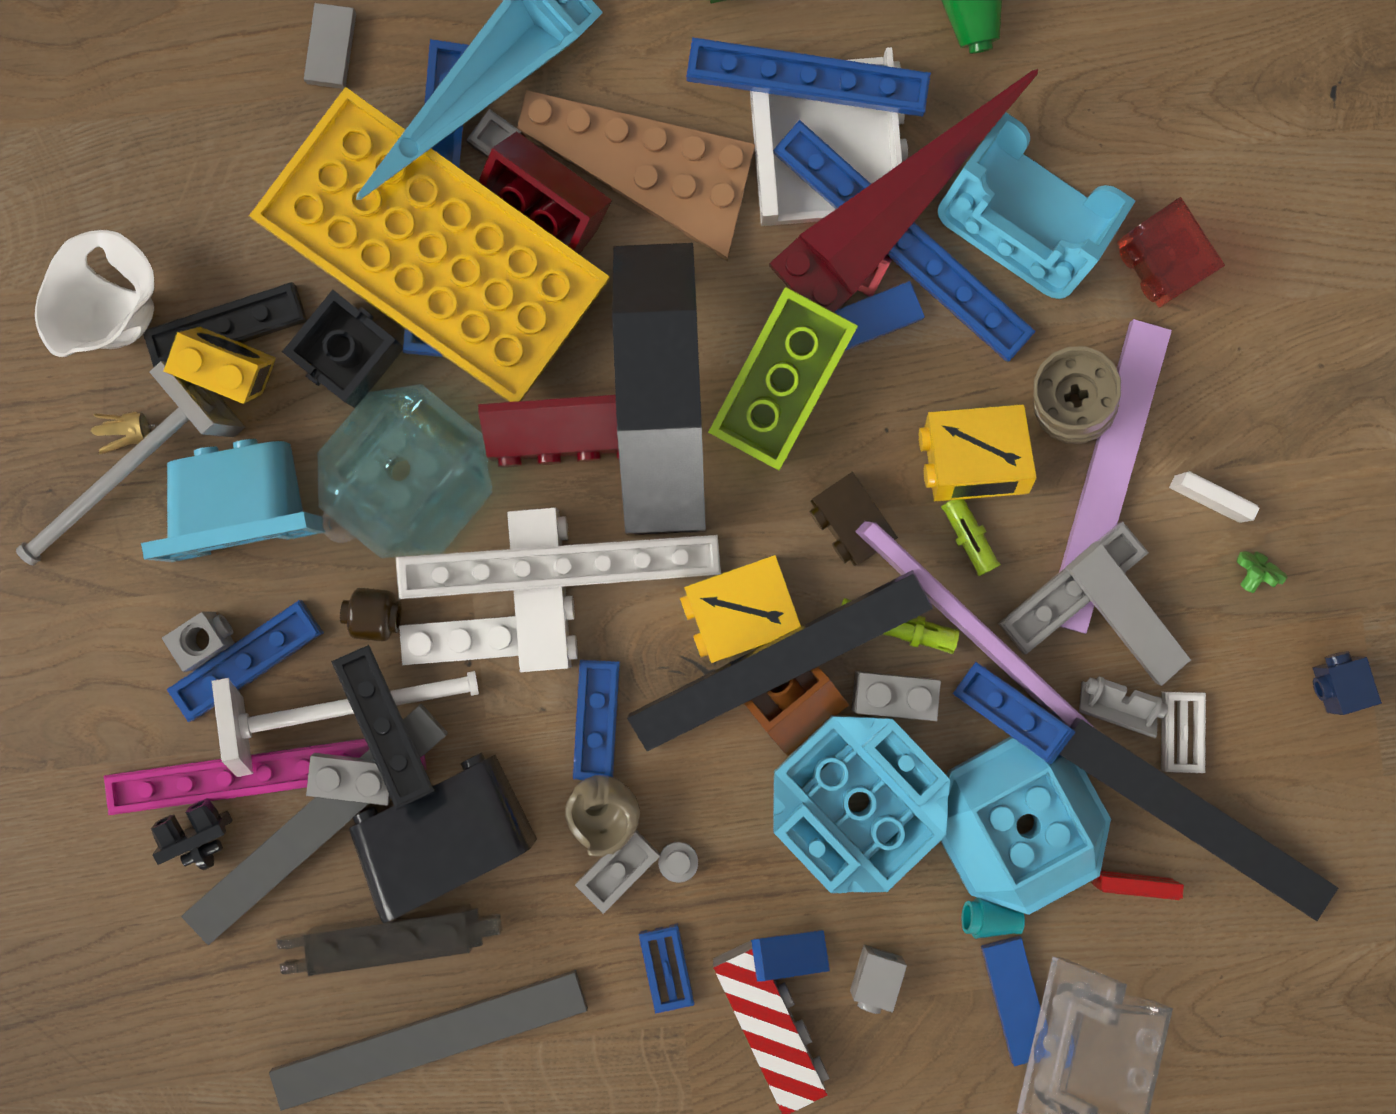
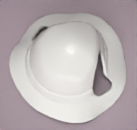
M109 230L81 233L64 242L50 262L35 306L37 330L50 353L58 357H66L75 352L99 348L117 349L130 345L143 335L152 320L154 303L151 299L155 285L154 274L146 256L129 239L120 233ZM96 247L103 248L108 262L135 286L136 291L120 287L96 274L87 264L88 254Z

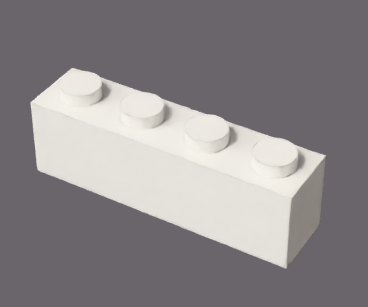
M557 508L507 512L510 549L562 546V540H568L566 516L560 517ZM565 587L514 590L520 672L567 669L572 667L571 660L578 659L576 635L569 636L568 620L575 618L573 596H566Z

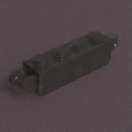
M460 904L407 912L386 923H382L380 917L377 916L322 924L312 927L305 933L282 936L277 938L276 942L278 949L287 950L304 946L305 958L290 959L279 964L280 973L286 975L307 972L308 976L470 953L473 947L483 945L482 937L499 935L503 929L501 914L479 916L478 908L471 909L470 904Z

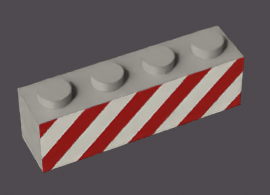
M751 941L713 958L715 973L781 1113L790 1114L828 1096L824 1081L830 1079L820 1056L812 1058L808 1050L807 1044L811 1043L812 1039L803 1020L795 1022L789 1008L794 1006L795 1003L785 982L778 985L775 979L757 982Z

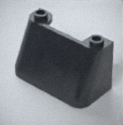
M481 752L460 763L463 771L434 785L435 793L399 810H396L395 806L378 813L374 806L353 817L355 825L350 827L349 831L375 908L382 923L389 922L511 861L528 851L536 842L537 838L495 754L485 759Z

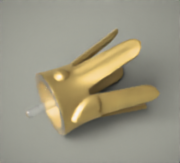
M143 412L122 414V416L93 413L97 418L115 420L106 421L102 425L94 426L91 432L97 436L126 435V437L100 448L99 454H104L130 444H138L150 433L149 429L156 428L157 425H148L147 418Z

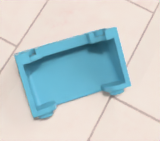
M1006 112L984 138L939 204L938 217L947 228L1043 294L1056 299L1066 298L1099 261L1134 205L1135 200L1121 190L1107 185L1097 187L1088 198L1023 154L1029 146L1030 133L1020 121Z

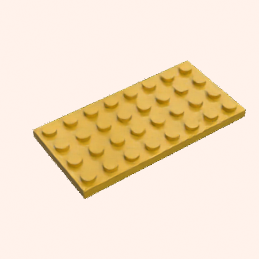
M345 87L250 213V218L506 401H522L608 283L610 276L432 148L363 199L356 200L357 193L405 129Z

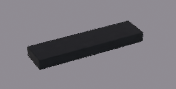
M290 282L149 328L143 333L153 367H155L160 361L167 362L177 332L203 327L239 343H244L305 323L307 319L296 285Z
M370 645L331 661L396 810L435 793Z

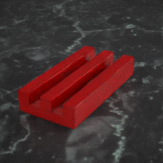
M1101 870L1100 876L1091 881L1097 889L1105 893L1171 900L1183 899L1184 884L1169 877Z

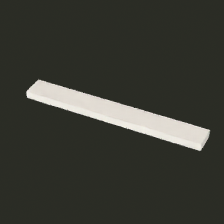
M718 535L396 557L399 599L721 574Z

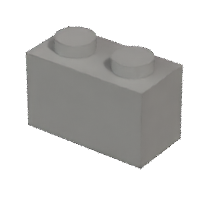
M855 671L851 710L858 714L937 721L941 681L932 678Z

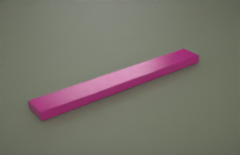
M365 738L251 754L253 774L237 777L221 759L105 775L104 784L108 815L193 804L206 798L214 801L306 788L310 756L313 753L360 758L369 750ZM423 755L420 759L425 770H427L425 755Z

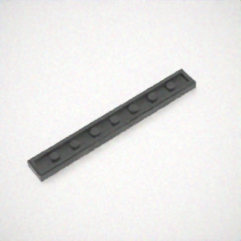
M422 703L403 719L420 758L448 734ZM370 749L360 757L374 760ZM315 797L181 917L207 945H210L369 803Z
M573 970L272 1068L269 1075L280 1111L586 1012L588 1006L577 972Z

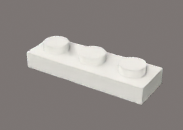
M516 616L399 626L402 665L519 656Z

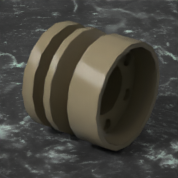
M1087 346L1067 347L1052 353L1040 365L1034 378V413L1040 427L1052 438L1067 444H1084L1099 438L1112 426L1118 412L1121 397V378L1115 364L1102 352ZM1078 394L1079 399L1082 400V406L1074 408L1073 402H1070V395Z

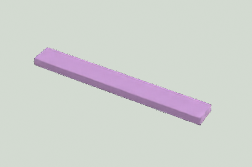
M1135 319L1129 323L1117 366V371L1121 378V397L1118 412L1112 426L1096 440L1060 571L1118 523L1172 330ZM1090 601L1060 627L1086 634L1094 604Z
M865 521L855 531L901 575L913 570L930 602L1046 711L1068 727L1071 726L1076 717L1091 725L877 523Z

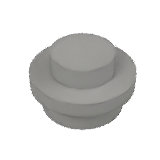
M684 842L668 844L660 853L658 860L660 872L666 879L672 882L681 883L689 880L694 876L698 868L696 851Z

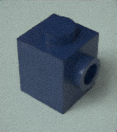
M1349 651L1338 652L1324 657L1325 664L1312 667L1315 674L1313 688L1317 697L1323 701L1327 713L1346 715L1382 704L1367 657L1351 656Z

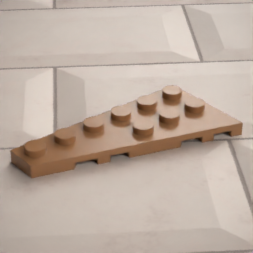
M526 90L517 129L521 131L523 136L557 157H562L580 168L583 173L591 178L595 177L611 187V190L661 221H666L676 227L697 243H702L715 251L716 255L728 261L755 144Z

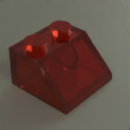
M1181 197L1135 227L1117 242L1120 246L1119 253L1123 262L1130 269L1134 268L1142 281L1140 286L1144 295L1151 302L1155 301L1159 308L1225 266Z

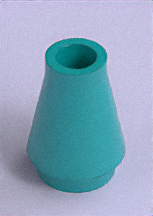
M975 898L974 901L965 902L962 909L961 922L964 933L972 934L975 939L1007 934H1022L1025 926V916L1022 912Z

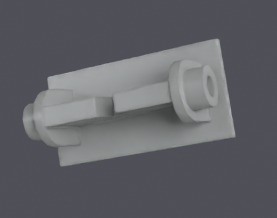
M1100 676L1097 679L1090 677L1087 682L1082 681L1079 712L1156 738L1157 717L1163 719L1168 709V704L1163 703L1161 697L1152 696L1134 690L1130 697L1125 696L1127 693L1126 686L1105 680Z

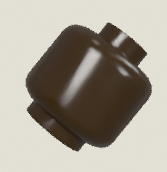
M357 588L352 593L350 600H343L341 604L340 623L347 624V630L352 638L386 641L392 632L398 633L402 604L400 601H396L394 594L388 590Z

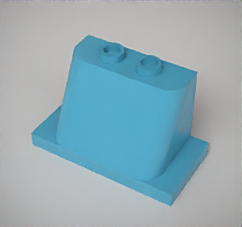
M246 439L234 442L233 449L219 451L218 447L199 448L194 450V456L177 459L167 463V538L141 543L145 560L176 562L211 555L212 550L274 538L290 540L326 533L327 531L324 517L303 512L291 444L284 441L258 444L257 439Z

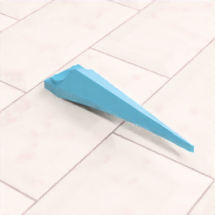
M503 0L357 193L356 200L363 199L569 47L603 13L593 0Z

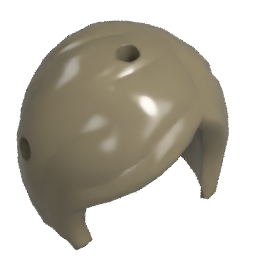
M594 775L585 778L575 786L574 792L566 803L565 819L567 825L576 839L588 848L589 856L604 857L621 850L634 835L639 824L640 807L636 796L627 785L615 777Z

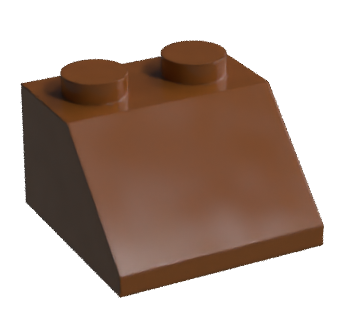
M819 667L744 703L787 756L802 745L831 716H837L849 706L831 680Z

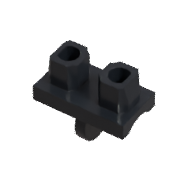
M208 798L193 804L185 812L193 825L192 827L183 830L174 814L158 820L152 826L151 831L158 845L152 856L158 865L181 855L180 859L185 867L194 862L201 870H207L214 866L213 854L223 849L220 840L216 838L226 833L225 826L232 823L233 820L228 811L219 814Z

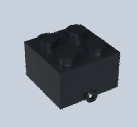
M332 289L284 348L282 353L307 372L305 376L317 386H320V384L324 385L342 401L356 409L403 351V346L372 320L375 317L362 307L358 310Z

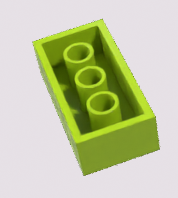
M785 287L708 433L780 470L858 325Z

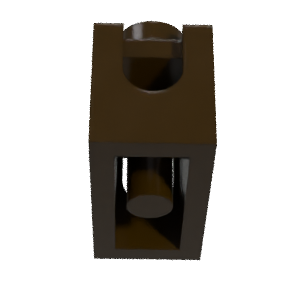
M853 471L810 501L814 507L809 511L812 518L822 531L828 527L836 539L832 546L844 563L851 561L856 566L877 553L855 532L865 521L877 523L894 540L898 538Z

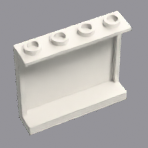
M892 47L886 48L883 57L848 60L901 68L899 61H893ZM750 91L761 226L818 222L835 210L833 206L773 154L774 148L799 120L871 184L908 158L907 140L900 139L899 124H904L905 114Z

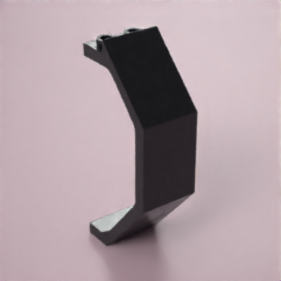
M693 243L613 246L612 320L616 417L625 533L627 535L706 532Z

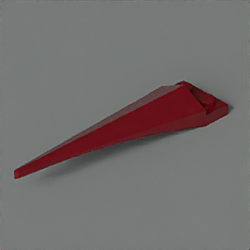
M1038 69L1026 74L805 230L769 263V267L788 288L835 313L854 295L1038 74Z

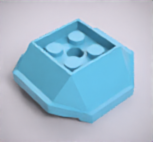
M831 716L774 770L773 832L830 893L888 892L946 836L950 779L892 718ZM856 792L867 793L869 797L868 806L861 812H853L848 807L849 798Z
M1010 736L948 770L947 777L950 779L947 831L941 843L971 896L1030 915L1100 876L1111 818L1083 769L1061 755H1058L1053 764L1050 765ZM1025 814H1031L1034 819L1032 829L1025 834H1019L1017 831L1018 819Z

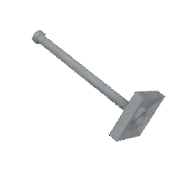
M160 361L150 373L177 404L178 408L29 543L23 542L16 548L18 556L29 565L33 566L41 560V553L187 421L190 420L203 435L235 437L245 426L217 393L163 372L166 362Z

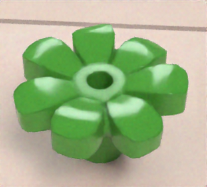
M1243 551L1240 552L1237 558V563L1246 568L1247 575L1240 585L1251 593L1257 590L1261 582H1266L1270 586L1275 587L1278 583L1283 585L1288 577L1286 573L1273 563H1266L1268 557L1259 552H1255L1253 555L1250 552Z

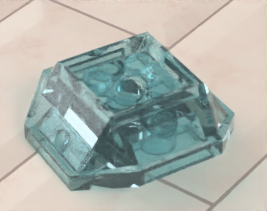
M422 384L368 392L318 452L319 508L383 559L442 554L492 494L483 434ZM399 461H408L410 465L409 475L404 480L395 481L392 476L394 465Z

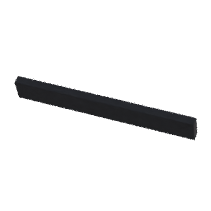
M911 570L629 713L627 719L648 752L932 610V604L916 574Z
M1075 718L1070 726L1075 731V734L1059 755L1315 921L1319 920L1339 889L1337 886L1082 719Z

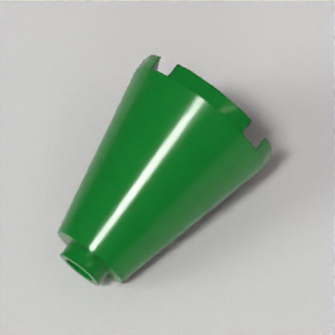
M941 0L960 48L969 47L970 54L993 49L992 42L1000 39L1002 0Z

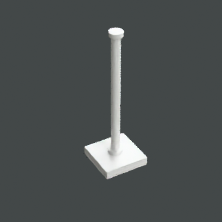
M475 671L467 672L466 677L390 691L397 706L470 692L471 696L479 694ZM229 678L212 681L221 760L237 777L253 774L249 738H252V733L354 714L348 699L249 717V714L245 713L243 696Z

